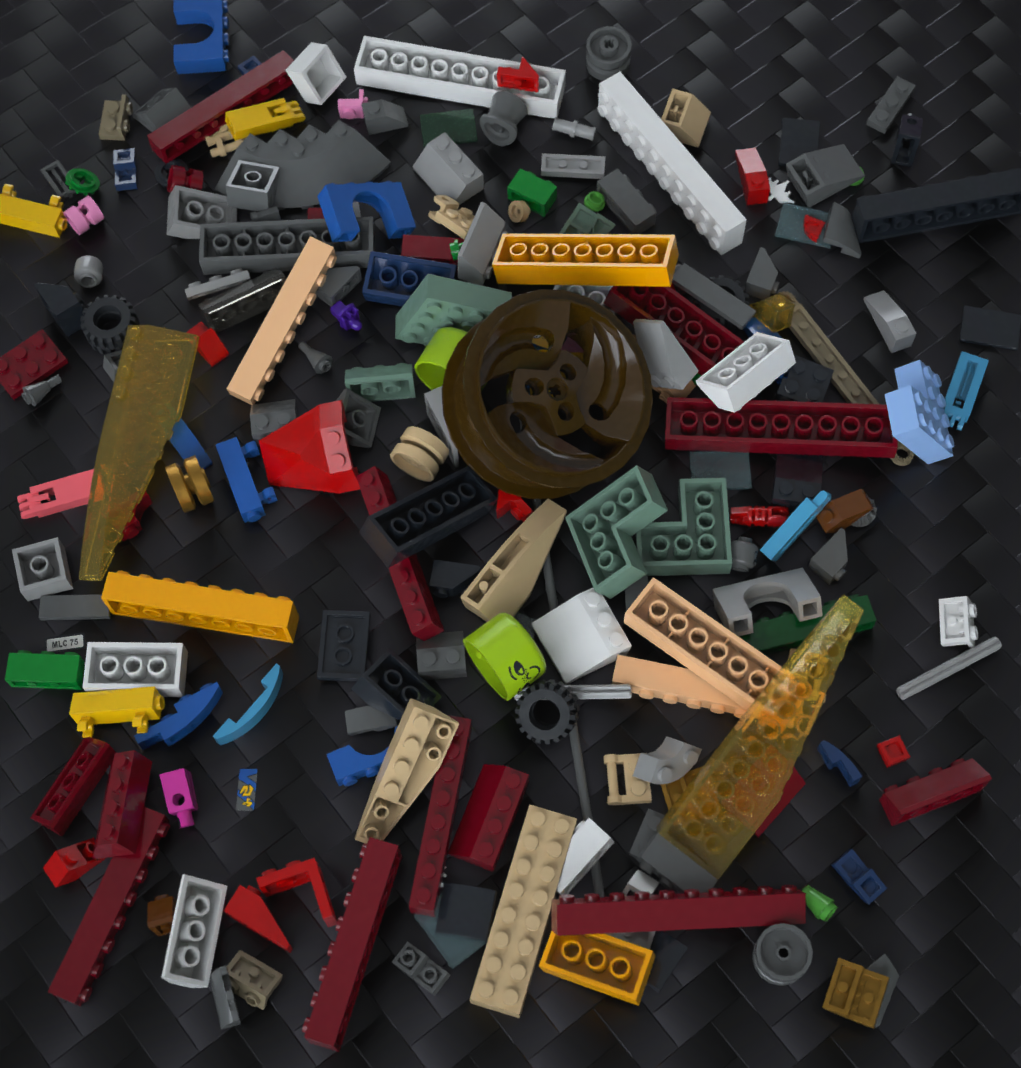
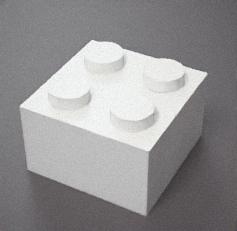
M313 42L286 69L305 102L322 105L346 78L329 47L325 44Z

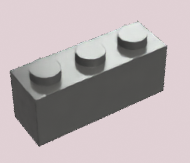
M616 169L597 181V192L604 196L606 205L631 234H641L655 225L657 214L655 207L651 203H647L641 191L633 187L626 174H622L619 169Z
M659 833L652 835L636 858L640 862L639 867L650 875L654 873L660 878L659 883L668 890L673 888L679 894L684 893L686 889H697L699 893L708 892V889L713 888L718 881Z

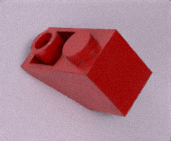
M95 838L59 849L53 853L43 869L56 888L77 880L106 859L92 858Z

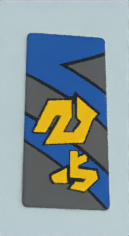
M257 769L239 770L236 810L254 811Z

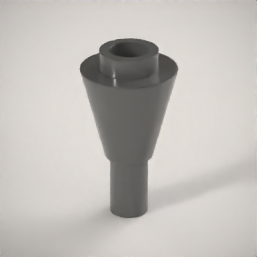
M304 341L299 344V349L306 354L316 373L322 374L330 370L333 362L330 355L311 348Z
M55 375L47 381L23 387L21 395L28 405L36 406L51 388L60 384L62 380L59 375Z

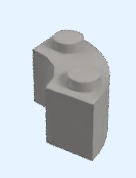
M666 736L664 742L656 751L640 753L633 776L653 784L672 783L683 777L697 763L702 749Z

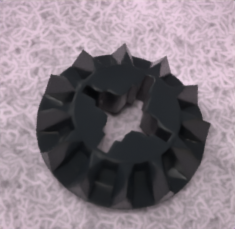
M177 158L167 164L161 161L155 169L157 182L163 187L167 186L168 173L172 165L185 167L186 171H188L184 161Z

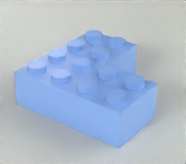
M921 360L895 368L898 390L885 394L893 437L927 464L954 456L952 451L954 440L948 432L950 421L944 413L943 407L946 406L944 396L940 394L939 387L942 386L939 375L935 374L930 366H926Z

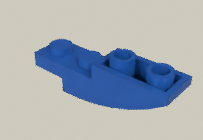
M218 682L214 684L208 683L193 695L188 694L181 697L174 704L178 713L168 714L160 720L161 722L153 726L148 725L147 733L134 735L142 750L163 739L168 746H171L199 726L211 713L223 694Z

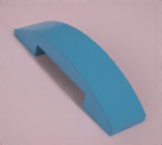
M276 663L261 680L266 690L239 721L235 723L228 718L213 735L215 741L220 746L236 740L247 733L268 712L281 687L283 671L280 665Z

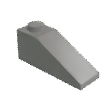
M884 290L864 297L863 300L890 352L893 353L911 347L916 332L908 316Z

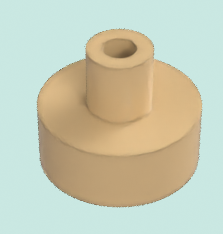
M522 200L511 202L508 208L509 217L513 222L526 221L531 212L528 204Z

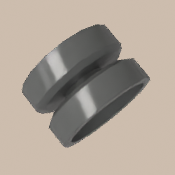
M606 26L598 28L588 37L586 67L594 78L604 81L618 72L625 76L630 69L632 43L629 36L623 30Z
M781 923L772 925L763 931L754 945L752 959L754 968L761 978L770 984L783 986L794 983L805 974L811 964L813 951L810 940L802 930L794 925ZM782 951L786 954L784 958L779 955Z

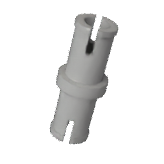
M555 117L552 130L570 134V137L573 138L578 136L593 141L596 127L578 124L576 120L571 122Z

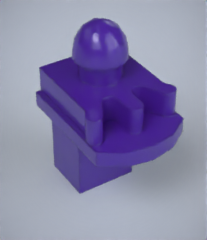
M339 300L330 308L331 314L339 320L340 327L346 331L350 328L355 331L361 330L362 323L359 318V310L353 303L346 306Z

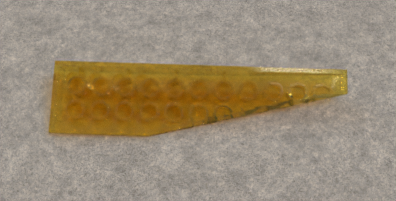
M128 325L93 472L82 544L80 580L102 581L114 557L113 550L124 536L122 532L125 525L131 521L134 515L132 511L136 503H140L155 472L153 468L164 453L162 449L166 441L170 440L174 433L172 428L175 422H179L185 404L200 338L198 335L152 325Z
M844 594L768 683L656 827L658 834L717 879L720 878L781 799L785 784L792 774L793 766L797 757L800 756L805 739L812 729L824 702L828 687L832 684L836 669L844 657V651L864 611Z

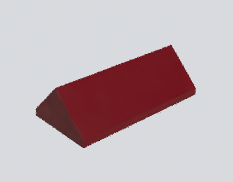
M92 737L84 738L30 818L56 834L63 836L112 763L116 753L114 749L104 741Z

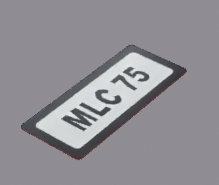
M85 632L44 638L45 651L58 653L85 649Z

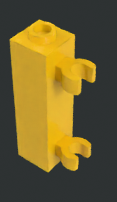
M5 183L2 194H0V223L60 238L62 231L66 229L68 223L67 218L63 214L64 203L60 202L61 197L52 195L49 205L16 198L17 192L12 191L14 186Z
M155 686L73 693L69 715L77 723V731H83V738L93 736V725L132 722V727H137L138 734L147 733L148 720H160L161 711L165 707V700Z

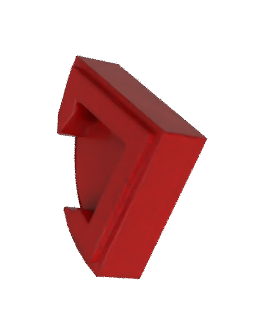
M806 214L803 222L806 235L817 243L826 222Z

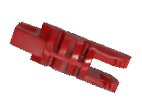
M752 506L733 507L730 509V523L747 526L754 524V526L761 527L767 524V527H781L788 519L789 508L783 506H768L767 508L765 506H754V508Z

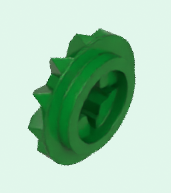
M76 168L67 172L65 184L69 186V190H75L77 194L83 193L86 196L88 193L94 195L95 191H98L100 181L91 171Z

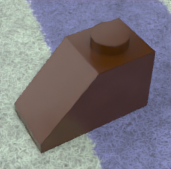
M859 489L830 501L816 517L825 533H836L841 527L846 529L874 509L864 490Z
M168 894L157 896L154 898V901L148 903V928L158 936L171 933L177 900L173 896L169 897Z

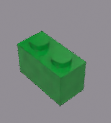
M521 168L507 187L509 200L525 201L531 211L545 217L557 199V186L551 181H545L534 173Z

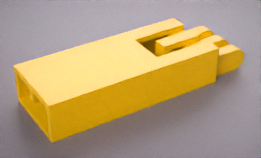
M284 98L225 112V122L235 141L247 138L250 133L256 136L291 127L293 124L302 122L306 118L297 101L286 103Z

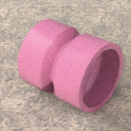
M90 196L80 200L77 207L71 206L63 212L68 223L78 235L89 230L90 224L96 225L104 220L103 213Z

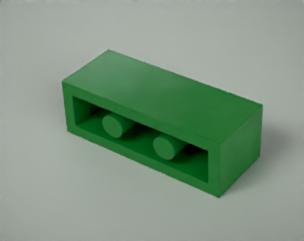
M19 650L17 653H9L5 681L11 687L82 690L85 661L75 652H65L64 655H60L51 651L32 654L30 651Z

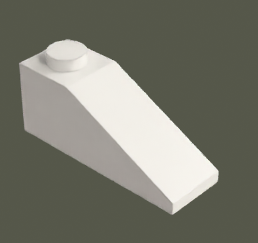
M590 818L586 822L584 820L581 821L574 829L575 834L572 836L556 890L561 895H567L614 843L612 838Z

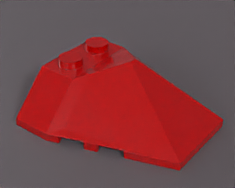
M342 400L319 404L259 440L269 485L339 494L360 489L356 476L359 475L358 469L353 467L344 427L347 419Z

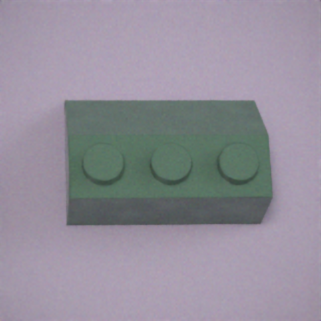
M412 364L376 365L371 368L354 367L345 371L346 389L351 390L370 402L416 398Z

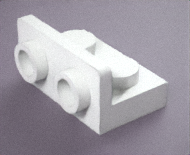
M967 596L939 599L941 645L946 647L967 644L970 648L975 647V640H978V630L974 626V618L977 617L975 603H972Z

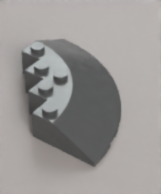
M340 120L326 134L309 124L297 139L281 129L276 132L268 143L250 133L236 149L214 190L220 195L227 196L226 184L238 160L277 166L280 168L275 201L272 207L277 206L278 210L297 207L308 209L320 204L317 196L325 185L329 183L346 184L349 182L361 184L370 180L374 181L391 165V162L358 131Z

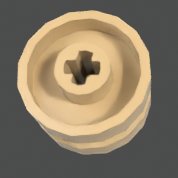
M414 426L407 427L400 437L401 443H398L390 454L391 460L408 475L422 481L431 482L439 471L438 465H442L449 455V449L439 438L430 432Z

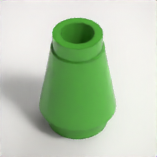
M807 885L802 890V892L806 893L807 907L818 920L821 919L826 922L837 910L834 900L811 886Z

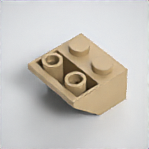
M672 89L661 120L681 143L699 148L711 112L693 94Z

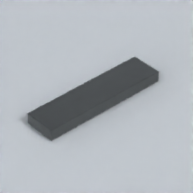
M685 263L673 275V284L741 330L756 314V310Z

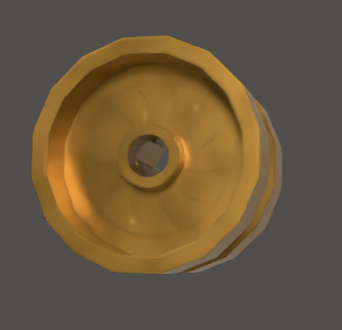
M195 455L184 459V466L187 471L185 475L177 463L165 467L184 513L196 508L193 494L197 495L202 505L214 502L209 489L211 485Z

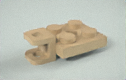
M436 195L434 201L441 206L440 210L429 211L428 216L465 240L475 217L472 214L473 212L467 208L458 209L460 203L446 195Z

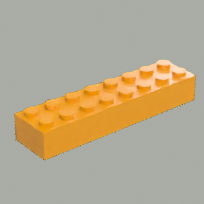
M502 233L492 267L498 284L671 287L679 253L675 235Z
M125 571L108 572L101 596L110 612L115 615L289 643L294 642L299 621L295 604L288 597L278 596L277 598H272L259 592L254 593V595L246 594L239 589L228 591L222 590V588L215 585L202 587L190 581L185 582V584L177 583L170 578L158 580L146 574L133 576Z

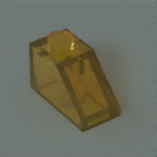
M781 293L749 305L756 310L755 317L773 333L791 326L795 305Z

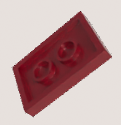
M41 329L0 357V384L11 398L15 400L23 393V387L43 381L69 362L44 330Z

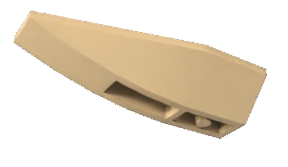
M547 499L503 543L460 597L465 608L486 622L502 612L514 617L531 595L567 510L550 499Z
M410 698L376 777L356 832L355 840L367 844L369 837L382 841L386 838L440 768L459 726V722L430 705Z

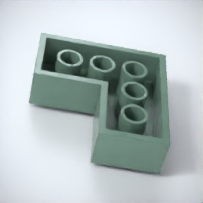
M427 274L396 315L395 339L403 340L406 343L414 342L427 346L435 332L440 328L454 327L468 332L475 324L486 319L496 307L512 299V292Z
M637 465L565 517L595 592L610 599L647 574L631 536L668 511L652 474Z
M726 478L680 479L678 486L680 522H651L634 534L635 546L647 572L645 576L730 574L732 552Z

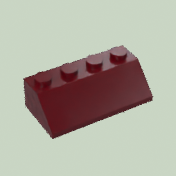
M135 750L114 754L109 770L92 856L94 859L136 853L152 761Z
M961 758L950 764L951 767L943 770L942 767H938L929 771V776L924 778L915 776L907 780L904 786L898 788L896 784L884 789V794L879 800L891 825L895 826L980 792L992 779L990 774L973 758L967 761Z
M484 764L448 855L494 872L529 784V774L507 766Z

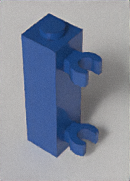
M235 437L215 444L244 523L258 521L262 516L266 515L262 505L276 502L277 497L273 487L266 488L260 493L256 490L245 460L246 458L260 455L256 441H251L245 446L240 447L238 439Z

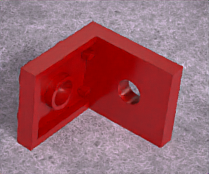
M315 858L300 862V860L289 862L286 864V868L278 871L276 869H269L264 871L261 877L256 878L259 888L266 897L312 882L323 920L328 927L337 924L323 874Z

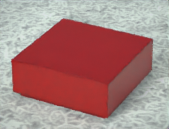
M900 735L881 742L876 746L887 768L910 758Z

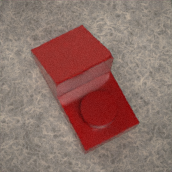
M522 57L519 69L498 66L497 86L539 92V75L527 60Z
M202 321L184 333L185 338L212 367L229 355L228 350L212 328L208 329Z
M499 489L496 509L497 519L511 510L512 515L518 521L522 520L524 522L533 513V510L521 497L505 493Z

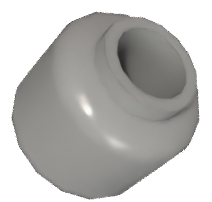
M86 255L78 258L74 266L75 281L86 288L95 287L100 284L103 277L102 262L94 256Z

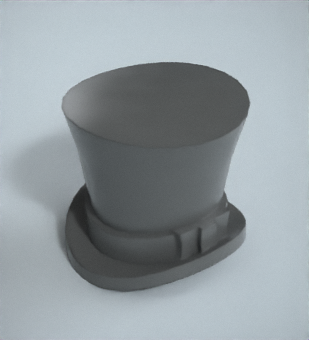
M496 92L492 97L489 113L483 114L480 118V126L486 137L498 146L511 144L518 134L517 125L527 115L526 105L517 95L511 92Z

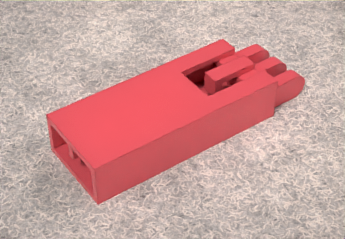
M96 468L29 487L30 493L17 497L18 503H21L19 504V509L23 511L21 512L22 519L35 516L41 518L105 499L100 474ZM55 496L56 500L50 501V497ZM46 499L50 501L43 504L41 503L42 500Z

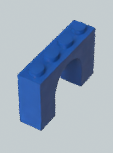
M174 0V15L177 25L201 23L209 25L214 29L212 34L202 42L174 45V64L177 74L226 71V62H230L228 49L226 50V46H229V35L226 33V29H229V20L225 14L229 13L227 0Z
M401 182L329 183L324 186L317 196L332 242L352 241L359 233L360 228L353 210L354 202L366 203L377 210L383 220L389 239L403 238V234L410 235L416 228Z

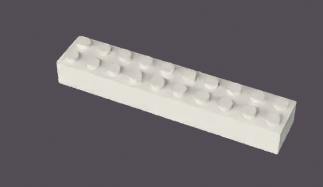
M364 36L354 67L357 85L489 108L491 107L492 97L496 92L508 91L517 95L524 102L527 114L552 119L558 117L566 84V70L530 64L539 75V92L498 87V66L519 69L520 62Z
M618 72L599 83V102L597 108L600 115L606 117L611 128L621 135L624 144L632 148L636 158L642 160L648 172L658 179L661 188L668 191L673 202L683 209L686 218L694 222L698 232L701 235L704 234L709 240L712 249L717 250L722 256L740 245L743 241L746 218L624 75Z

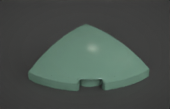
M579 203L559 234H608L616 224Z

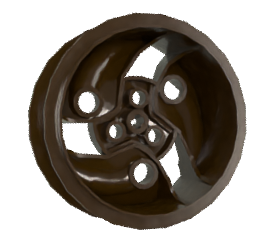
M540 289L517 295L496 307L486 319L475 324L457 343L446 365L442 384L443 416L450 438L465 463L489 484L505 493L527 499H555L578 492L589 484L604 480L622 468L638 450L649 427L653 404L651 375L643 351L631 331L609 309L589 297L566 290ZM535 335L543 336L547 340L549 346L547 352H541L534 348L532 340ZM565 336L574 340L583 349V362L577 356L562 349ZM560 371L565 374L566 379L561 375ZM509 374L506 385L507 404L497 406L487 413L481 396V387L488 381ZM525 385L532 389V395L526 392ZM591 404L601 408L603 412L602 420H595L590 416L589 407ZM558 410L563 413V420L559 417ZM510 415H515L521 420L522 430L520 433H515L510 423ZM581 428L601 448L598 455L594 456L590 453L582 452L562 440L561 437L567 436Z

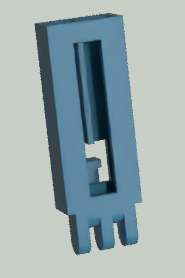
M963 351L959 356L945 396L946 406L943 407L944 413L950 418V427L953 428L956 420L959 422L957 430L960 431L963 428L964 422H967L989 361ZM955 398L965 401L962 409L960 408L962 402L957 400L953 406Z
M820 491L813 500L806 497L760 551L770 560L777 561L831 500V494L826 491Z

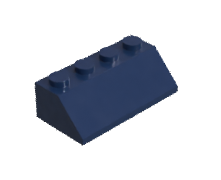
M371 251L362 293L366 301L403 307L427 274L456 280L457 265Z

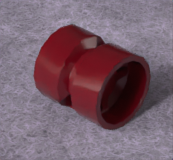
M171 166L167 181L168 192L171 193L175 185L201 191L203 171L196 169L186 171L185 167Z

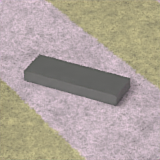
M102 594L40 597V620L110 619L111 612L102 600Z

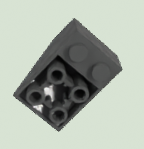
M844 144L804 153L786 163L788 177L808 208L865 177Z

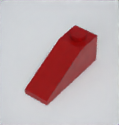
M757 149L735 150L746 206L767 203L770 185L766 169Z
M239 885L224 912L229 917L291 953L293 948L268 906L260 897L261 892L250 885L247 888Z

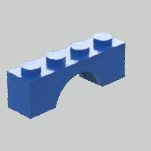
M348 745L328 753L327 757L338 785L347 787L355 784L358 781L357 779L364 776L369 778L378 775L388 748L375 755H364Z

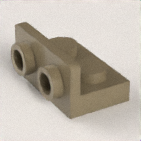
M122 94L121 101H104L99 130L100 140L125 141L126 132L130 131L129 115L133 113L132 102H129L127 94Z
M242 950L238 951L227 966L233 994H237L245 999L249 1005L264 1010L269 996L282 980L283 974Z

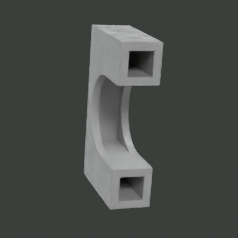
M803 568L712 589L714 608L725 628L737 636L754 633L752 613L749 609L762 602L776 601L787 604L791 607L799 622L823 616L821 596Z

